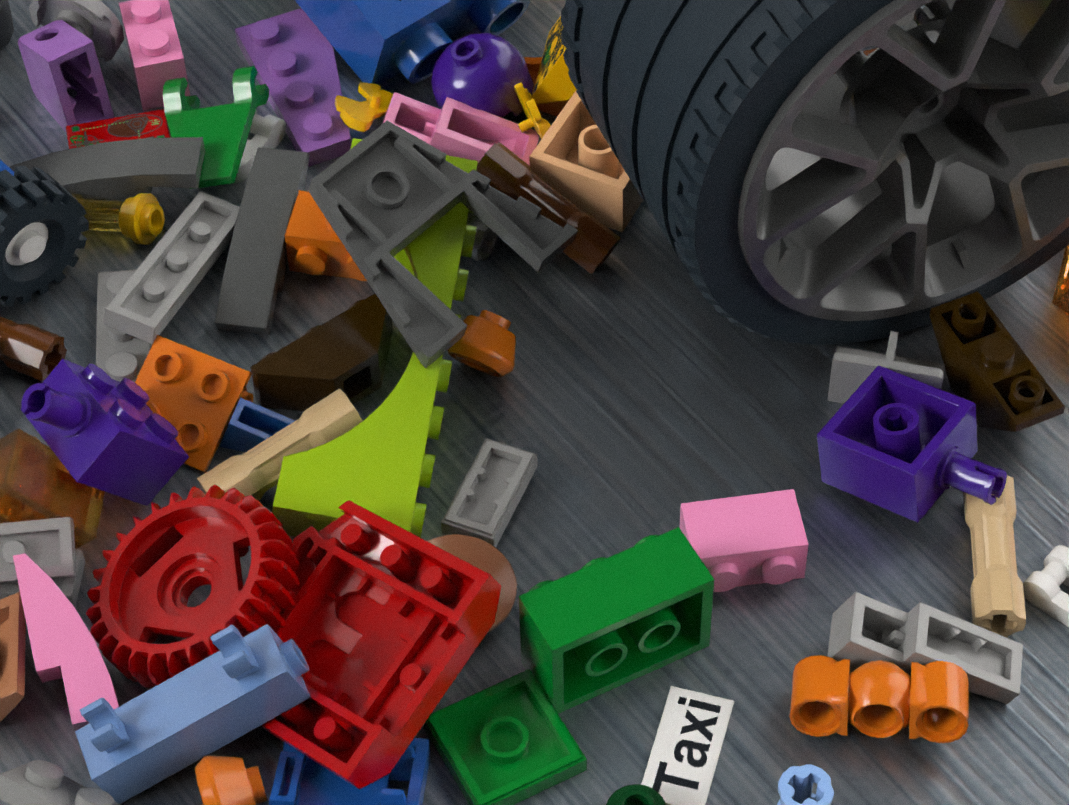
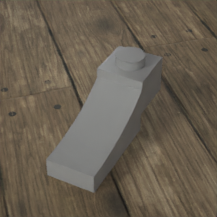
M858 592L850 596L832 613L827 657L837 661L850 659V672L870 661L883 660L899 666L911 676V662L925 665L935 661H946L962 667L967 673L969 692L1004 704H1008L1020 695L1023 644L921 602L907 613Z

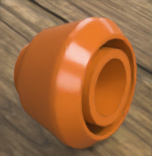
M481 310L479 317L468 315L463 320L468 325L465 335L447 350L448 354L457 361L491 376L503 377L513 371L515 367L516 336L508 330L511 322L487 310Z
M207 755L195 767L196 781L203 805H256L267 801L258 765L245 768L242 757Z

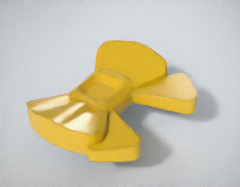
M360 82L358 92L367 100L359 102L337 95L335 107L340 112V117L346 126L360 132H366L370 129L374 119L385 116L393 93L380 90L381 86L378 84Z
M522 82L514 85V89L527 119L518 123V127L522 133L534 127L542 139L551 125L546 119L541 117L535 100L528 89H524Z

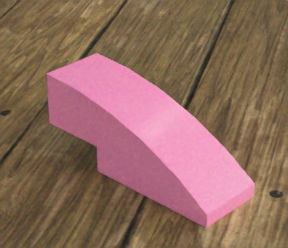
M394 92L382 122L383 124L388 120L449 156L476 160L478 163L494 143L500 142L530 166L529 156L536 148L539 140L538 133L533 129L522 133L517 123L486 111L472 108L449 97H446L442 109Z
M25 553L14 555L13 560L36 672L42 683L63 678L72 725L75 731L89 724L81 715L80 709L100 698H104L113 709L120 706L115 686L93 636L73 604L55 582Z

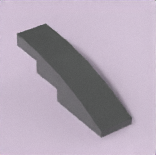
M203 137L143 138L104 142L49 153L12 165L10 168L15 171L17 166H26L30 171L33 167L42 169L74 196L84 207L86 213H102L105 199L126 200L129 197H135L139 193L151 194L153 187L198 189L205 156Z
M258 147L245 186L224 270L214 321L218 330L270 335L277 292H282L288 260L285 233L299 190L304 191L310 157L308 152Z

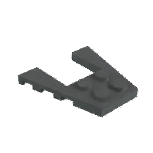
M387 120L314 177L310 182L309 193L420 363L427 368L465 335L468 325L394 258L397 253L460 202L537 272L542 270L574 242L578 230L568 223L563 228L540 215L542 208L521 196L516 201L491 187V179L479 172L472 170L470 173H467L446 161L447 154Z

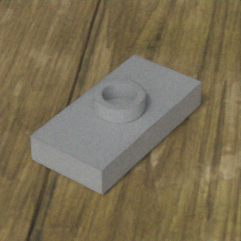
M486 438L441 521L442 534L473 536L496 547L538 466L537 454Z

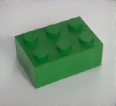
M677 527L661 535L646 536L633 547L608 558L599 557L593 559L580 570L557 580L542 581L534 585L527 593L519 596L521 663L525 670L530 668L557 713L566 711L710 646L714 578L681 529Z

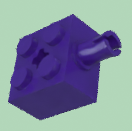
M62 359L43 383L31 385L23 395L22 408L20 410L76 482L148 506L189 458L188 454L175 440L178 436L176 428L164 417L152 412L146 404L150 398L139 385L127 378H123L121 382L116 381L94 364L89 363L86 367H82Z
M879 365L817 434L823 483L917 523L943 492L950 487L977 497L990 505L996 502V497L1000 498L1007 480L1005 470L994 468L972 459L978 451L976 403Z

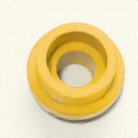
M139 193L135 197H129L123 202L119 212V227L124 237L131 238L136 244L149 245L163 229L165 221L164 211L153 194Z

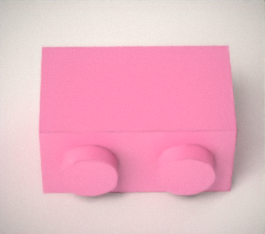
M130 0L120 2L119 7L127 48L142 109L144 111L164 107V83L167 80L185 77L188 82L184 57L169 0ZM187 85L185 90V97L190 96L189 85Z
M794 489L681 503L679 528L714 578L713 592H725L739 586L762 583L779 585L793 579L805 578L809 544Z

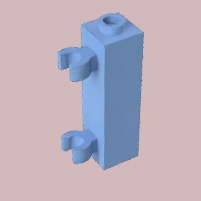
M268 624L245 637L241 635L234 625H230L210 637L212 643L219 649L218 652L116 709H113L104 698H100L80 709L81 715L89 724L78 729L75 733L91 780L103 791L109 793L118 804H121L311 698L302 674L309 671V667L296 642L293 639L283 642Z

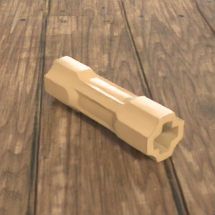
M338 389L306 409L300 418L242 455L231 456L198 477L197 480L205 494L211 486L217 485L225 493L231 488H236L244 496L252 495L255 499L260 500L267 490L278 484L283 456L307 451L328 443L345 434L363 420L346 394L341 389Z
M1007 475L1000 498L996 497V502L992 505L963 492L965 522L970 528L974 574L970 588L972 623L1004 637H1008L1018 631H1023L1026 624L1023 582L1017 574L1013 529L1017 512L1014 478Z

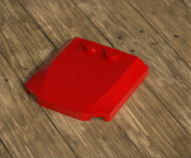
M348 500L338 507L344 513L338 519L319 532L313 526H310L292 541L295 545L293 552L300 563L293 572L297 575L300 585L288 591L295 601V606L283 609L279 613L285 620L286 627H272V629L283 642L293 639L303 653L309 671L302 674L311 698L271 719L260 727L351 785L361 789L390 774L493 626L497 614L501 585L491 574Z

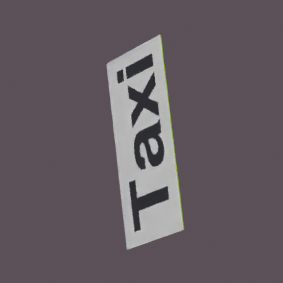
M671 686L641 785L656 790L663 797L665 803L669 805H705L734 701Z

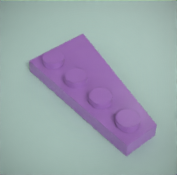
M302 8L236 28L237 44L249 66H255L257 69L256 79L259 84H266L268 86V101L277 117L285 121L286 133L295 150L309 153L308 167L340 157L351 149L349 127L345 125L340 117V112L335 107V98L337 95L342 96L334 49Z

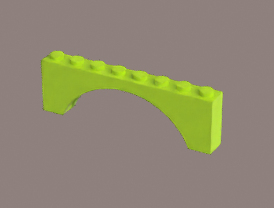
M353 138L351 148L362 141V139ZM446 156V161L467 173L477 170L478 161ZM462 202L458 203L394 256L397 261L450 310L453 300L464 301L469 270L460 269L459 264L461 256L472 257L477 226L467 225L469 213H474ZM413 352L408 366L394 390L364 421L328 443L307 451L283 456L272 513L280 521L283 529L289 536L296 537L310 526H313L319 532L344 514L338 507L350 500L421 538L427 504L416 502L418 487L430 488L436 455L425 453L427 438L439 440L444 407L435 406L434 400L436 391L447 393L453 360L442 359V354L430 366L425 368Z

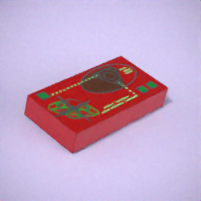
M164 109L66 126L69 149L113 141L170 138Z

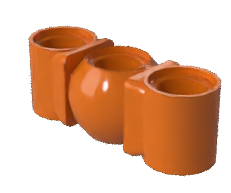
M822 655L809 656L800 660L795 665L793 671L789 717L791 724L798 731L815 737L829 736L834 733L848 736L849 722L861 733L870 737H889L909 726V739L922 737L930 742L949 743L960 739L967 732L969 726V679L962 667L946 661H935L925 665L911 662L910 676L899 666L883 660L870 661L850 673V659L837 661Z

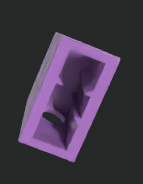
M63 20L53 21L19 38L18 46L32 91L65 132L66 126L115 118L94 43L90 38ZM67 88L77 92L74 99L68 94Z

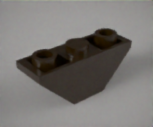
M978 291L930 309V320L943 363L945 364L950 387L956 396L976 403V423L979 427L1017 432L1064 413L1065 405Z
M374 293L366 299L355 302L346 311L322 325L311 328L302 337L278 351L265 355L259 362L252 365L250 369L256 402L264 408L305 411L338 389H341L350 402L355 404L381 388L393 325L392 318L377 295Z

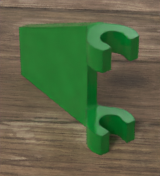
M255 66L238 68L234 71L232 79L234 102L230 104L199 108L200 99L197 95L185 97V90L188 85L185 77L170 79L164 83V113L172 138L203 137L205 156L198 188L235 183L256 108L266 104L269 98V88L266 84L255 86V78L258 73Z

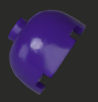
M490 33L470 34L457 39L446 47L435 62L431 79L432 89L439 109H442L446 97H449L472 108L486 111L501 118L511 111L514 117H516L523 110L514 85L522 82L524 89L527 88L531 95L534 86L527 64L518 49L506 39Z

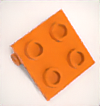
M159 335L156 336L135 381L148 394L150 399L146 404L152 412L164 417L178 431V436L175 440L189 456L183 464L205 473L227 429L240 397L250 402H253L254 398L252 393L247 392L246 387L252 375L250 371Z

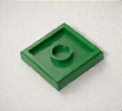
M530 668L431 713L424 723L425 731L469 805H515L587 770L586 757Z

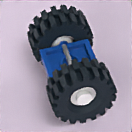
M0 159V302L4 306H13L15 299L21 304L31 302L32 293L37 292L41 296L49 291L48 284L55 280L59 284L66 277L62 272L67 265L74 267L79 260L75 250L85 247L87 238L81 232L89 230V221L83 216L86 214L84 207L48 173L46 174L42 169L33 167L30 171L26 166H17L15 171H13Z

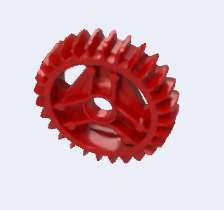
M217 485L211 486L206 495L202 490L193 486L185 500L179 494L172 492L169 505L161 508L157 503L152 502V514L143 520L133 516L135 527L127 535L116 532V537L120 544L115 551H102L103 557L108 561V564L105 568L94 569L92 572L100 585L87 591V595L94 605L88 608L86 615L93 624L90 633L99 644L98 648L102 651L103 656L127 679L134 683L138 682L148 690L218 652L219 649L212 643L210 637L230 625H234L243 637L266 624L271 628L286 627V622L279 613L283 609L295 606V601L288 591L300 585L297 575L293 572L300 563L293 552L295 545L283 529L280 521L252 495L244 496L236 488H231L225 493ZM248 546H251V564L243 586L240 557L245 556L249 551ZM202 585H211L210 595L203 603L198 606L188 607V599L195 589ZM160 634L187 638L168 644H151L157 640Z

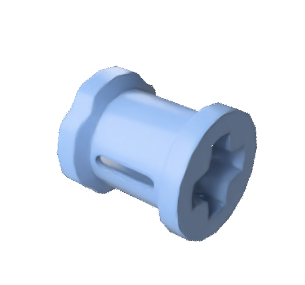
M812 764L792 766L782 773L778 781L780 800L777 805H831L834 790L831 786V778L822 768ZM813 783L817 784L816 794L812 793Z

